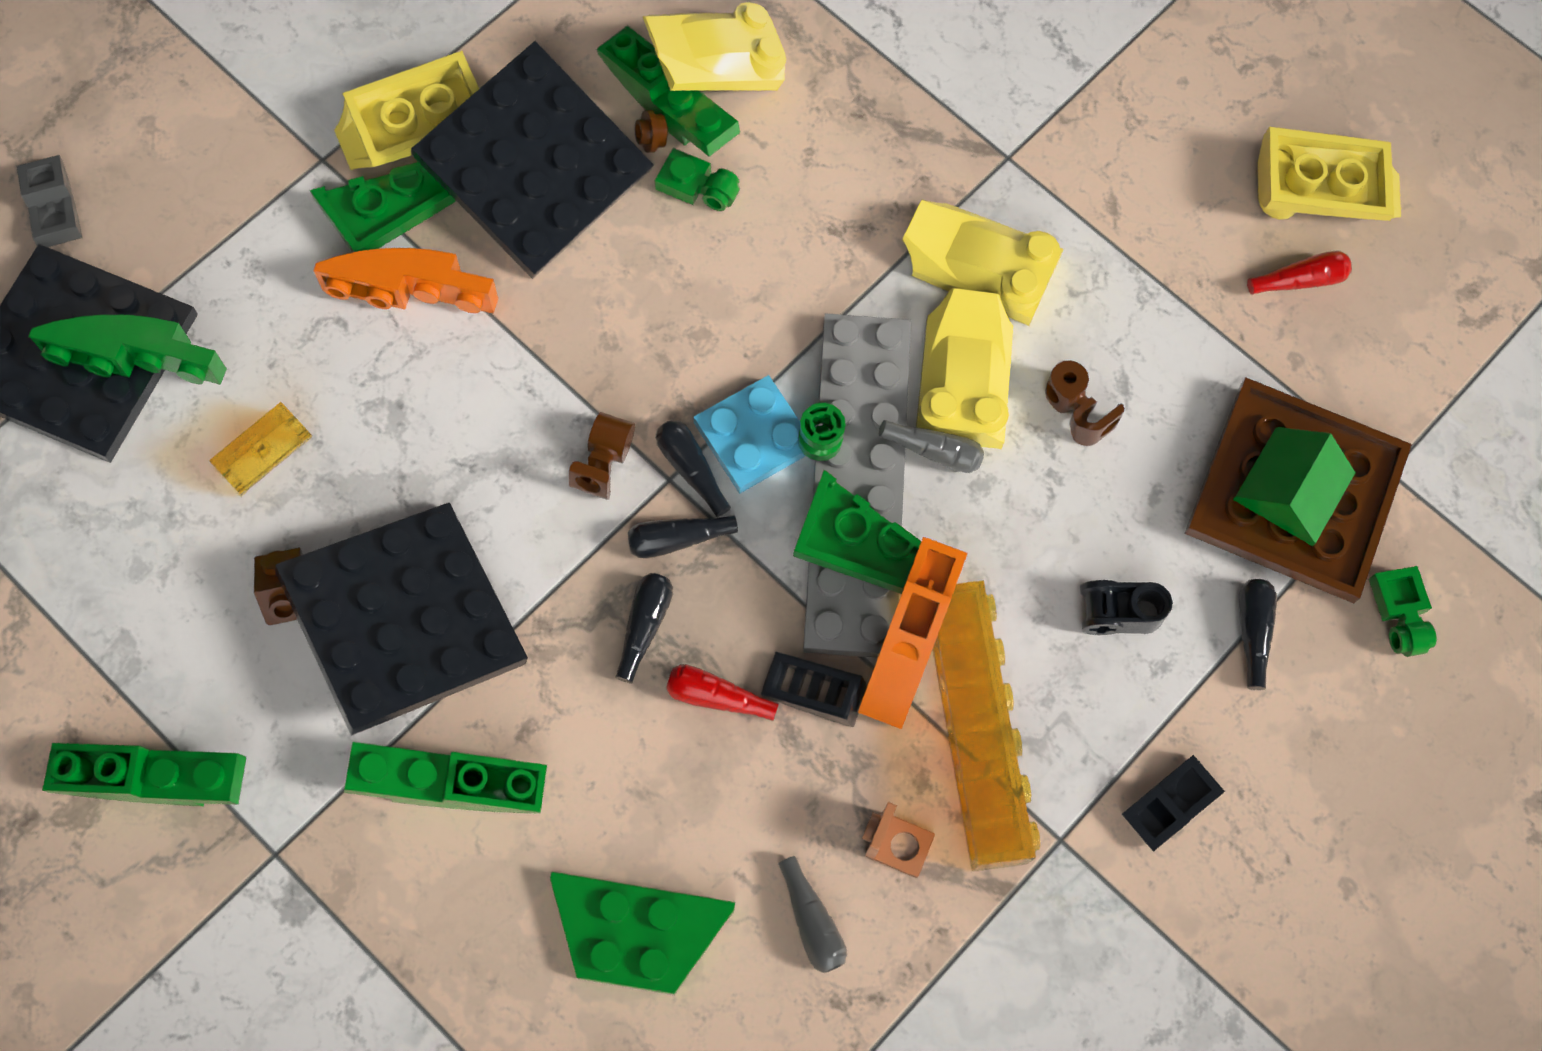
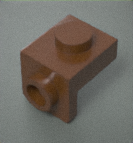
M300 547L284 551H273L254 557V595L267 625L297 620L275 573V564L303 555Z

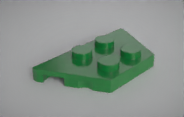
M551 872L550 876L577 979L669 995L677 993L691 970L702 958L726 921L734 913L736 903Z

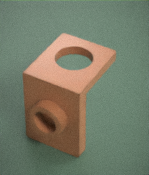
M888 802L881 815L872 812L862 839L870 842L865 856L914 878H918L935 834L893 816L897 805ZM907 833L916 839L918 852L913 859L904 861L893 855L891 841L897 834Z

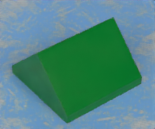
M1276 427L1233 500L1309 545L1314 546L1356 472L1331 433Z

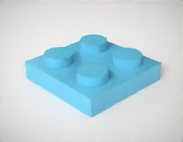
M769 375L694 416V425L739 494L806 456L801 451L798 443L800 421Z

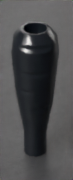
M670 420L657 429L655 438L657 446L665 458L706 501L716 517L722 516L729 511L731 506L721 493L710 466L689 428L677 420Z
M735 515L711 519L686 518L637 523L628 531V541L631 554L637 558L646 559L682 550L719 536L738 533V526Z
M649 573L642 577L637 585L627 623L622 658L615 678L621 681L633 683L638 666L666 615L673 596V586L667 577L656 573Z
M1264 579L1248 580L1239 592L1240 624L1247 664V688L1251 690L1266 689V669L1276 618L1277 593L1274 586Z

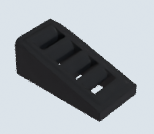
M775 652L761 695L762 697L824 719L854 727L867 683L861 675ZM788 668H791L795 672L789 690L785 692L781 690ZM806 674L812 676L806 696L802 697L799 694ZM825 680L831 683L823 703L817 700ZM842 687L848 689L840 708L836 704Z

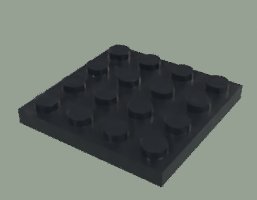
M536 41L531 43L414 145L410 153L532 279L650 172L654 166Z
M38 244L0 304V417L111 463L165 370L161 369L160 373H153L135 365L128 378L113 373L111 377H102L88 371L83 365L69 362L68 366H61L41 356L42 351L29 337L32 328L54 321L82 316L134 315L179 323L187 334L198 313L191 305Z
M450 502L275 564V573L351 736L521 667L527 662L528 657Z

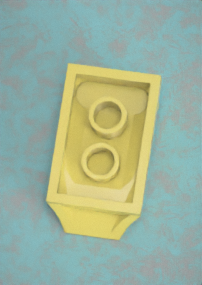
M741 3L733 13H683L642 16L671 91L778 90L785 80L786 56L770 16L758 4Z
M462 51L342 93L344 96L343 112L334 131L350 170L376 167L411 156V148L479 90Z
M1269 127L1263 135L1258 158V200L1260 207L1267 215L1276 219H1288L1295 213L1385 221L1401 217L1399 174L1392 166L1391 142Z
M923 199L902 239L911 257L913 277L948 292L953 288L997 293L1001 296L1007 316L1028 326L1034 317L1064 250L1060 248L1055 237L1047 232L1034 231L1026 234L953 205Z
M953 288L949 290L938 307L927 316L916 418L917 428L967 437L978 442L981 447L1002 449L1005 441L1006 423L1009 417L1007 404L1013 325L1005 312L1001 296L997 293Z

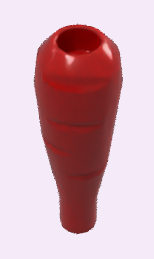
M1341 251L1324 252L1289 264L1266 275L1249 278L1247 280V288L1249 293L1254 295L1267 291L1298 290L1335 285L1344 282L1352 271V264L1349 256Z
M680 664L672 668L666 690L673 699L683 703L720 711L755 715L774 721L779 703L760 698L708 671L688 664Z

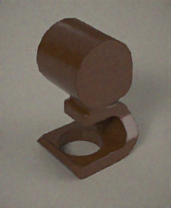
M1071 360L1062 361L1052 369L1045 388L1046 398L1059 413H1067L1070 410L1074 411L1069 423L1073 439L1080 445L1092 446L1117 427L1125 410L1122 403L1118 404L1116 408L1096 423L1088 422L1087 418L1097 404L1093 397L1088 398L1086 396V388L1089 382L1088 372L1078 362Z
M600 412L589 434L588 452L590 454L588 456V465L579 461L572 462L569 468V487L609 500L611 495V465L613 461L624 463L633 440L635 423Z

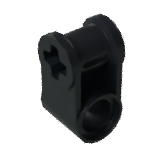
M1095 580L1080 585V593L1085 597L1086 620L1082 622V632L1090 635L1153 633L1159 629L1172 610L1173 601L1171 594L1164 586L1154 582ZM1142 600L1149 601L1156 607L1158 615L1147 616L1143 614L1138 608L1137 602Z

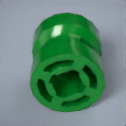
M815 403L803 412L800 420L798 443L804 455L816 461H827L837 455L842 446L846 427L845 417L841 410L832 404Z

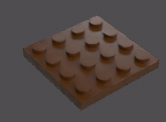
M1245 377L1240 384L1184 534L1354 604L1361 598L1412 444ZM1276 427L1331 433L1356 472L1314 546L1309 545L1233 500Z

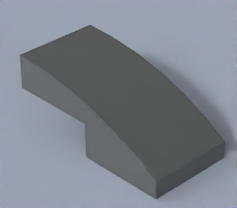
M60 155L17 166L20 193L28 207L32 238L36 245L41 244L45 247H51L82 238L74 197Z

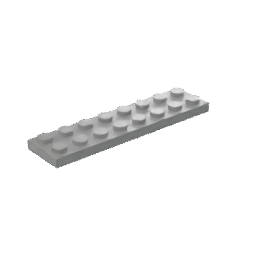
M825 313L819 403L832 404L841 410L845 417L846 427L842 446L837 455L827 461L815 460L813 498L822 473L826 470L837 479L836 482L854 496L856 494L860 495L870 503V507L891 523L896 522L902 526L905 447L897 442L879 437L878 433L880 425L884 420L903 426L907 424L911 320ZM809 562L803 652L878 658L899 603V593Z

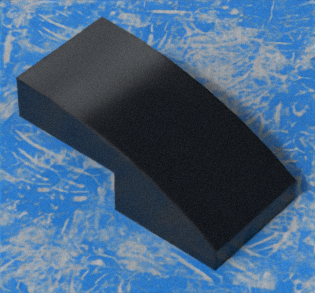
M1192 755L1123 812L1122 816L1154 852L1225 791L1199 760Z

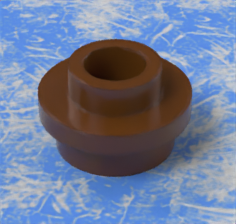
M644 110L641 114V119H637L635 122V139L638 145L643 146L646 153H655L657 148H664L667 144V123L663 114H655L652 110Z

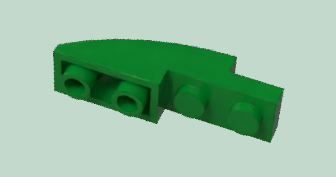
M628 25L596 48L598 55L610 71L645 110H652L655 114L664 115L667 123V132L684 146L691 142L710 157L740 133L738 121L702 92L671 91L654 46Z
M134 315L82 316L34 327L29 334L31 340L42 351L41 356L46 360L61 366H68L69 362L80 364L88 371L102 377H111L113 373L129 378L134 366L137 365L153 373H160L161 369L174 372L183 380L193 384L201 385L204 381L221 385L227 370L215 350L191 344L190 339L179 323L158 318Z
M352 742L344 793L392 799V802L420 806L487 812L540 814L547 765L451 752L450 755Z
M52 743L42 791L79 797L200 807H204V804L239 805L247 757L239 753L148 750L141 746Z

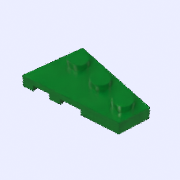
M419 162L392 168L388 175L364 180L363 176L348 180L349 185L330 190H326L325 186L310 190L312 198L352 253L379 249L456 202Z
M824 470L795 546L793 557L902 594L921 540L896 522L891 523L873 510L868 501L858 494L854 496L838 484L834 476Z

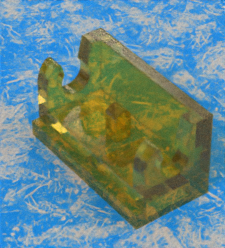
M280 402L209 461L222 479H225L234 491L242 497L292 453L311 440L312 435L286 406Z

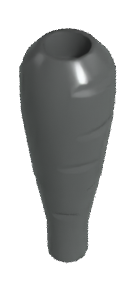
M884 420L879 428V437L897 442L925 458L958 472L971 473L978 470L984 458V451L981 445L967 437L930 429L903 426Z
M796 856L781 861L778 865L788 887L796 924L811 965L822 973L839 968L845 964L847 948L838 928L804 876Z

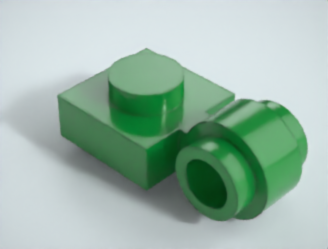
M673 148L655 179V190L691 205H694L698 195L702 194V200L708 207L716 211H724L726 207L732 206L740 191L738 186L740 181L733 172L727 169L720 168L716 172L711 173V163Z
M1418 566L1379 572L1372 575L1368 580L1382 621L1398 620L1397 625L1389 630V642L1392 650L1396 654L1402 653L1405 657L1428 653L1430 648L1435 647L1437 636L1432 623L1423 621L1422 617H1419V615L1425 614L1432 609Z

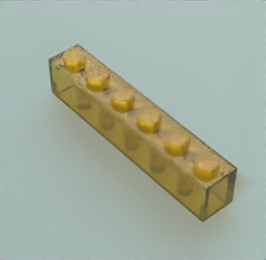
M984 580L956 584L932 649L972 872L1026 865L1036 858L1035 851L1040 850L1038 826L1035 821L1029 822L1026 803L1031 802L1029 779L1026 774L1020 775L1017 757L1022 756L1021 735L1018 728L1012 729L1009 711H1012L1014 708L1013 693L1010 684L1003 683L1000 666L1005 665L1004 646L1001 638L995 639L992 622L996 621L997 618L995 599L992 594L986 595Z

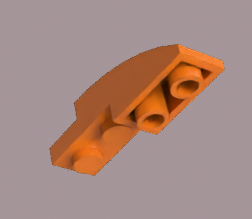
M417 248L363 250L317 262L313 270L322 291L331 297L346 300L349 297L365 300L370 305L380 309L396 307L405 310L410 295L429 304H436L438 301L453 304L468 313L484 311L494 314L498 302L494 279L461 272L456 254L437 250Z
M926 537L922 538L858 713L902 729L952 599V594L968 554L967 552Z

